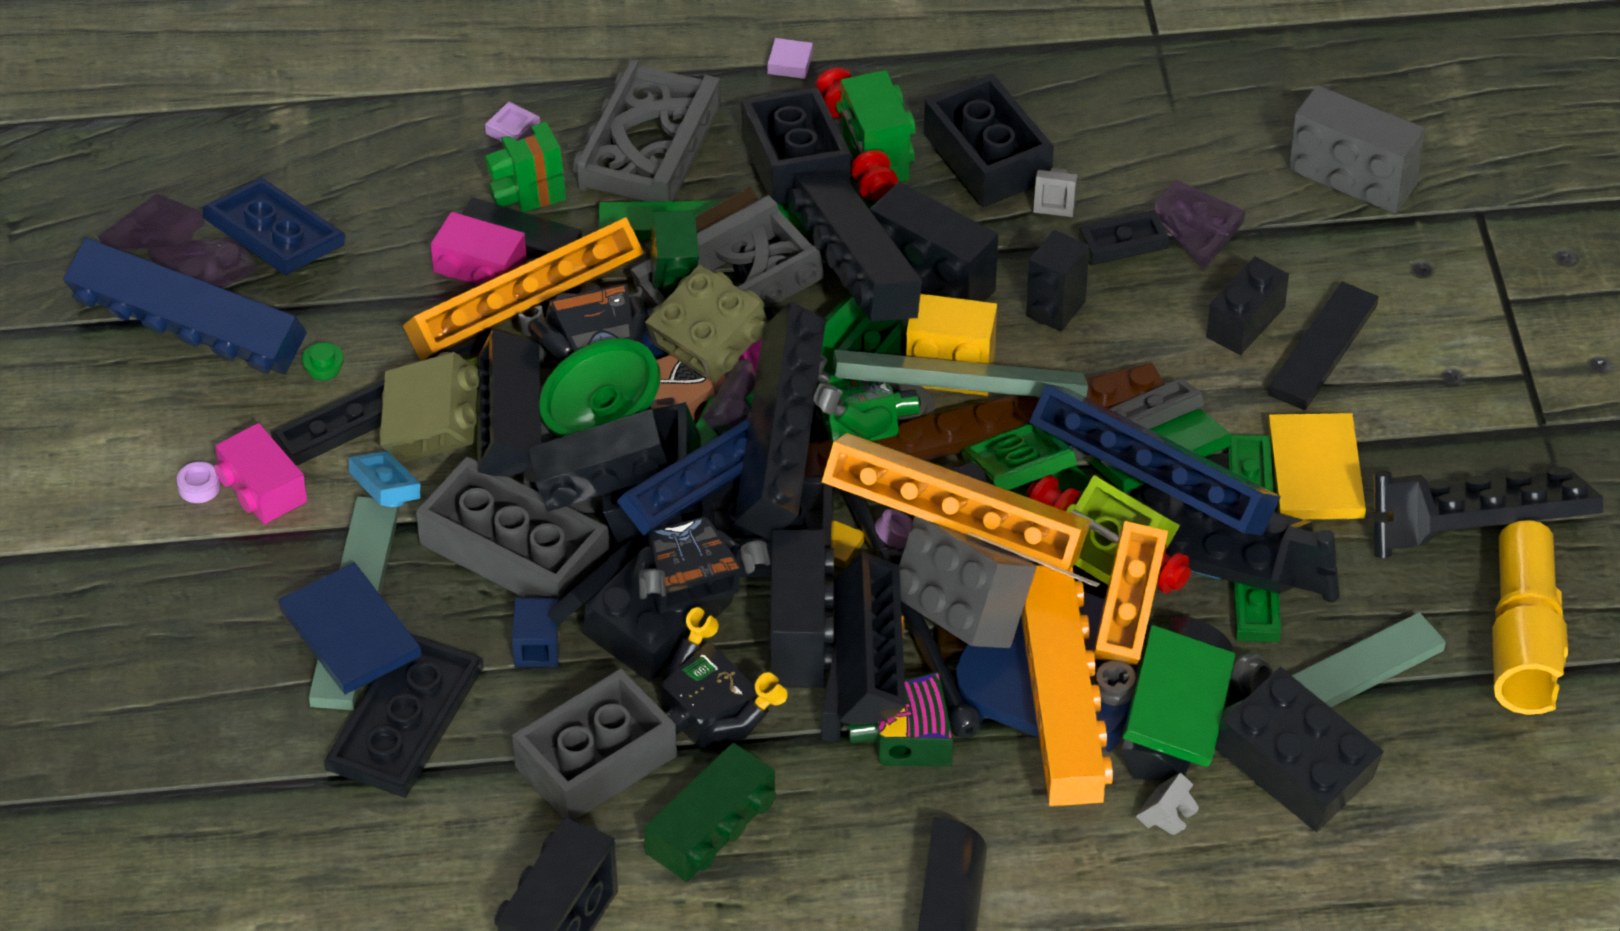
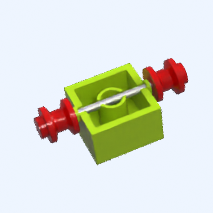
M1053 475L1037 479L1030 485L1026 497L1091 520L1079 560L1075 564L1077 567L1108 585L1120 531L1124 521L1168 531L1158 575V590L1164 594H1169L1174 589L1180 590L1187 583L1191 574V568L1188 567L1189 557L1181 552L1173 557L1166 554L1168 545L1180 527L1179 524L1093 475L1082 496L1074 488H1069L1065 492L1059 490V480Z

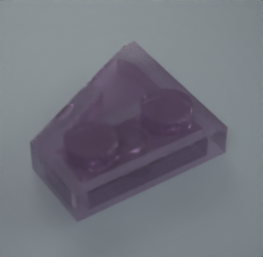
M1175 180L1155 203V210L1162 224L1197 264L1204 269L1241 227L1245 218L1244 210L1178 180Z

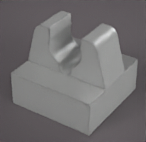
M1051 168L1050 171L1038 170L1033 213L1073 217L1078 175L1068 174L1067 169Z
M1181 772L1156 787L1136 817L1147 828L1156 825L1172 835L1181 832L1187 825L1178 817L1177 810L1186 818L1196 814L1199 810L1197 803L1189 793L1193 784Z

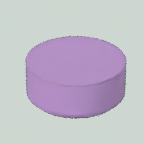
M192 462L180 469L176 478L180 496L191 503H204L213 499L219 493L221 487L219 476L215 472L214 466L207 462Z
M888 509L875 522V530L888 546H894L897 550L904 549L913 521L901 511Z

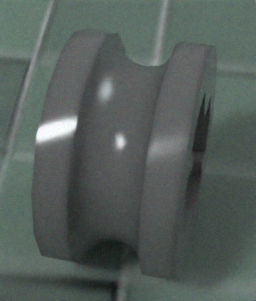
M1121 661L1103 663L1097 670L1095 685H1099L1101 701L1108 705L1120 706L1132 699L1136 683V674L1133 668ZM1116 680H1120V681L1123 682V683H1119V682H1118L1117 684H1115L1114 687L1108 685V683H1110V684L1115 683Z

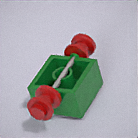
M832 68L822 73L817 78L815 87H818L832 117L841 118V135L851 153V173L854 179L859 182V191L864 199L879 201L899 181L909 180L910 163L915 161L914 149L910 141V135L915 134L913 115L911 111L904 110L901 89L898 84L893 85L887 70L852 77L851 73L844 68Z

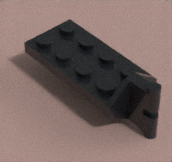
M1552 467L1547 469V473L1534 475L1528 472L1515 471L1506 474V478L1490 479L1485 476H1471L1466 478L1465 482L1453 484L1441 480L1427 482L1422 475L1391 478V472L1377 471L1374 473V510L1377 512H1388V516L1376 517L1374 519V556L1387 558L1392 555V549L1427 545L1439 531L1603 513V496L1572 471V469L1566 467Z
M1147 483L1142 486L1135 498L1180 525L1166 549V554L1171 557L1179 552L1189 557L1188 567L1191 568V571L1278 594L1296 587L1322 594L1323 599L1328 602H1334L1340 597L1338 570L1335 566L1337 564L1335 537L1332 531L1323 530L1315 533L1313 532L1311 521L1273 512L1263 535L1247 534Z

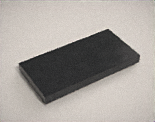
M411 634L420 646L421 657L373 681L324 760L326 771L404 798L409 794L484 668L482 657Z

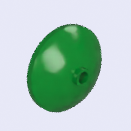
M615 338L587 345L563 360L548 377L539 400L541 417L548 429L554 435L561 438L646 411L655 399L660 386L661 372L659 364L645 345L634 340Z

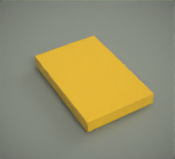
M1353 413L1269 415L1268 430L1271 442L1276 494L1281 496L1277 503L1278 513L1303 520L1364 519L1366 506Z

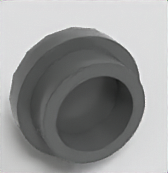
M1255 653L1240 655L1234 660L1230 677L1232 689L1238 695L1248 697L1272 675L1271 665L1261 655Z

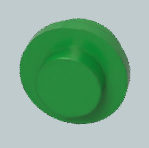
M320 342L313 344L302 355L303 367L316 380H330L339 374L343 366V352L333 343Z

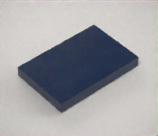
M262 177L203 206L202 218L284 275L344 245L345 233Z
M355 562L278 599L280 610L344 695L421 657L419 644Z

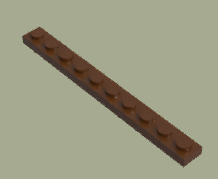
M1153 363L1086 378L1088 384L1087 398L1108 409L1165 385ZM1014 395L898 423L899 434L871 442L924 461L960 453L963 447L1029 423L1040 397ZM830 439L809 444L804 477H823L832 449Z

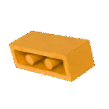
M1124 521L1118 539L1094 645L1095 659L1106 662L1121 661L1127 663L1132 668H1135L1139 662L1168 531Z

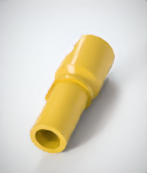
M1531 520L1517 521L1505 527L1499 535L1501 600L1495 608L1496 621L1492 627L1494 692L1499 703L1512 712L1525 715L1543 714L1556 709V699L1560 689L1559 684H1557V678L1564 675V666L1568 655L1567 624L1563 619L1562 592L1556 588L1553 533L1540 522Z

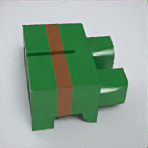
M546 121L531 126L532 136L516 141L515 138L510 136L501 137L503 149L484 155L487 171L492 181H494L488 183L490 195L495 204L507 206L517 203L520 211L525 213L567 200L560 146Z

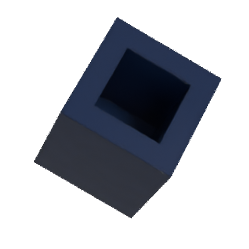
M515 598L512 633L515 667H558L561 624L557 627L547 615L549 614L548 611L559 602V598Z

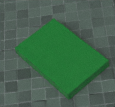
M1200 408L1149 429L1202 457H1207L1231 446L1230 432ZM1091 454L1083 457L1125 493L1146 484L1144 481Z
M1031 423L968 445L961 450L965 464L972 463L980 466L985 471L988 484L1005 490L1014 489L1077 465L1074 451L1058 437Z
M1151 625L1147 633L1122 739L1208 768L1213 760L1236 653Z

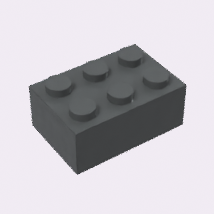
M1317 85L1295 115L1289 171L1396 214L1417 185L1425 128Z
M915 516L899 565L901 601L970 646L1011 648L1037 566L1001 547Z
M622 668L512 735L516 769L563 819L568 818L573 821L677 757L675 723Z

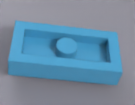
M383 451L349 457V474L380 506L398 507L405 504V501L420 499V482L390 452Z

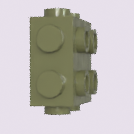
M699 264L690 275L685 276L679 282L677 289L662 304L654 308L645 323L655 346L713 383H716L725 373L735 367L740 356L752 343H756L762 338L763 328L768 323L763 309L765 307L764 302L756 293L748 289L745 292L734 286L732 281L722 272L715 271L713 273Z
M443 352L434 358L419 362H407L401 367L385 371L384 390L382 392V420L379 430L380 446L401 461L408 462L472 445L474 442V427L477 422L478 369L455 352Z

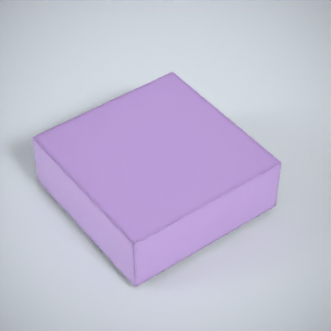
M775 38L768 61V74L806 79L813 55V43Z
M508 101L485 124V131L487 135L501 142V137L504 136L513 137L518 141L532 135L531 126L540 124V117Z

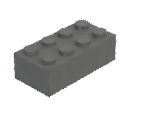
M468 456L416 511L420 545L523 598H559V601H561L610 558L607 526L567 506L548 512L539 492L507 476H491L478 472V461Z

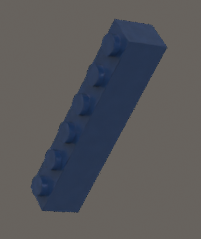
M86 237L63 278L73 291L72 297L88 307H94L95 304L107 307L109 313L122 320L128 321L130 316L139 319L145 327L154 332L163 334L165 330L177 334V338L188 345L198 347L202 343L210 346L217 355L228 360H234L235 356L247 360V364L250 367L265 374H269L273 370L286 375L307 334L302 324L294 315Z
M1046 384L1029 423L1243 533L1263 535L1281 497L1065 387Z

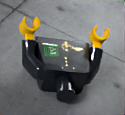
M695 607L686 617V624L691 633L689 636H683L661 681L662 710L675 723L676 735L683 731L698 747H707L716 742L744 740L769 712L767 708L769 704L776 706L786 701L787 689L780 684L777 685L779 678L770 672L760 675L754 685L710 642L703 645L701 643L703 638L712 637L717 632L719 627L718 621L710 615L706 623L699 628V623L704 617L705 611Z

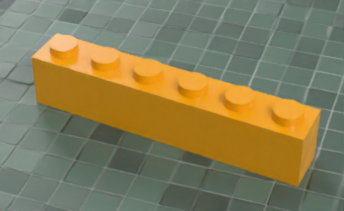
M627 217L428 309L412 317L403 325V328L419 360L423 361L518 317L520 312L524 314L533 310L535 306H541L550 302L558 294L569 293L585 283H590L622 268L645 253Z
M849 433L834 441L822 478V483L969 535L968 532L1067 571L1078 562L1091 520Z
M1042 565L1036 567L1021 619L1049 806L1103 803L1105 784H1112V763L1110 756H1102L1101 748H1105L1107 745L1105 721H1097L1096 712L1101 711L1099 685H1091L1090 680L1091 676H1095L1093 650H1086L1084 643L1090 639L1088 616L1080 615L1079 607H1084L1082 581H1075L1074 577ZM1071 567L1068 571L1073 573V567Z

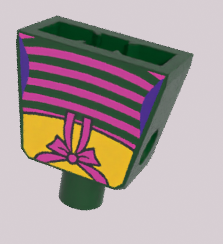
M939 672L905 680L906 707L894 717L874 724L858 725L847 723L849 743L875 741L879 763L884 766H952L953 736Z

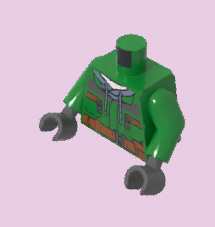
M821 354L818 375L820 384H817L818 388L813 401L821 409L822 424L832 446L835 440L846 433L869 441L896 436L899 434L897 418L920 414L916 389L893 393L887 382L846 381L843 378H837L834 371L829 374L823 371L828 360Z

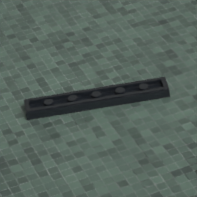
M488 330L443 352H455L477 368V357L490 332ZM385 379L272 431V439L292 462L298 466L381 427L382 392Z

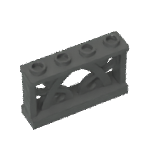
M630 60L625 72H619L616 78L612 97L605 99L598 124H592L584 151L579 150L575 157L573 170L575 174H578L579 189L588 191L589 188L643 201H674L721 107L720 78L705 75L703 80L640 66L639 61ZM639 90L646 91V98H635ZM651 92L661 94L662 100L654 101V96ZM673 115V121L676 119L683 120L680 124H673L669 121L668 116ZM660 117L661 127L669 136L673 137V140L652 143L639 152L631 143L625 131L637 124ZM663 153L665 156L663 159H657L654 154ZM605 158L614 159L613 162L609 163V168L600 166ZM625 163L628 164V165H627L624 169H622V170H619V171H618V170H614V169H616V168H619V167L623 166Z
M769 195L697 233L698 265H702L711 272L725 263L747 264L754 262L744 284L736 287L744 292L748 289L756 293L764 302V310L813 285L825 276L820 251L815 246H812L778 210L777 203ZM778 236L783 241L771 245L768 242L769 239ZM791 253L795 254V256L788 259L785 256L776 254ZM650 259L631 269L635 288H642V301L645 306L648 305L652 309L666 300L664 296L673 293L666 292L663 288L653 289Z

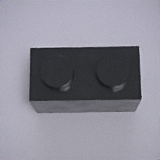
M1056 230L1050 233L1029 259L1027 317L1060 332L1063 331L1086 302L1090 245Z
M1254 256L1210 303L1206 338L1242 355L1285 308L1289 273Z

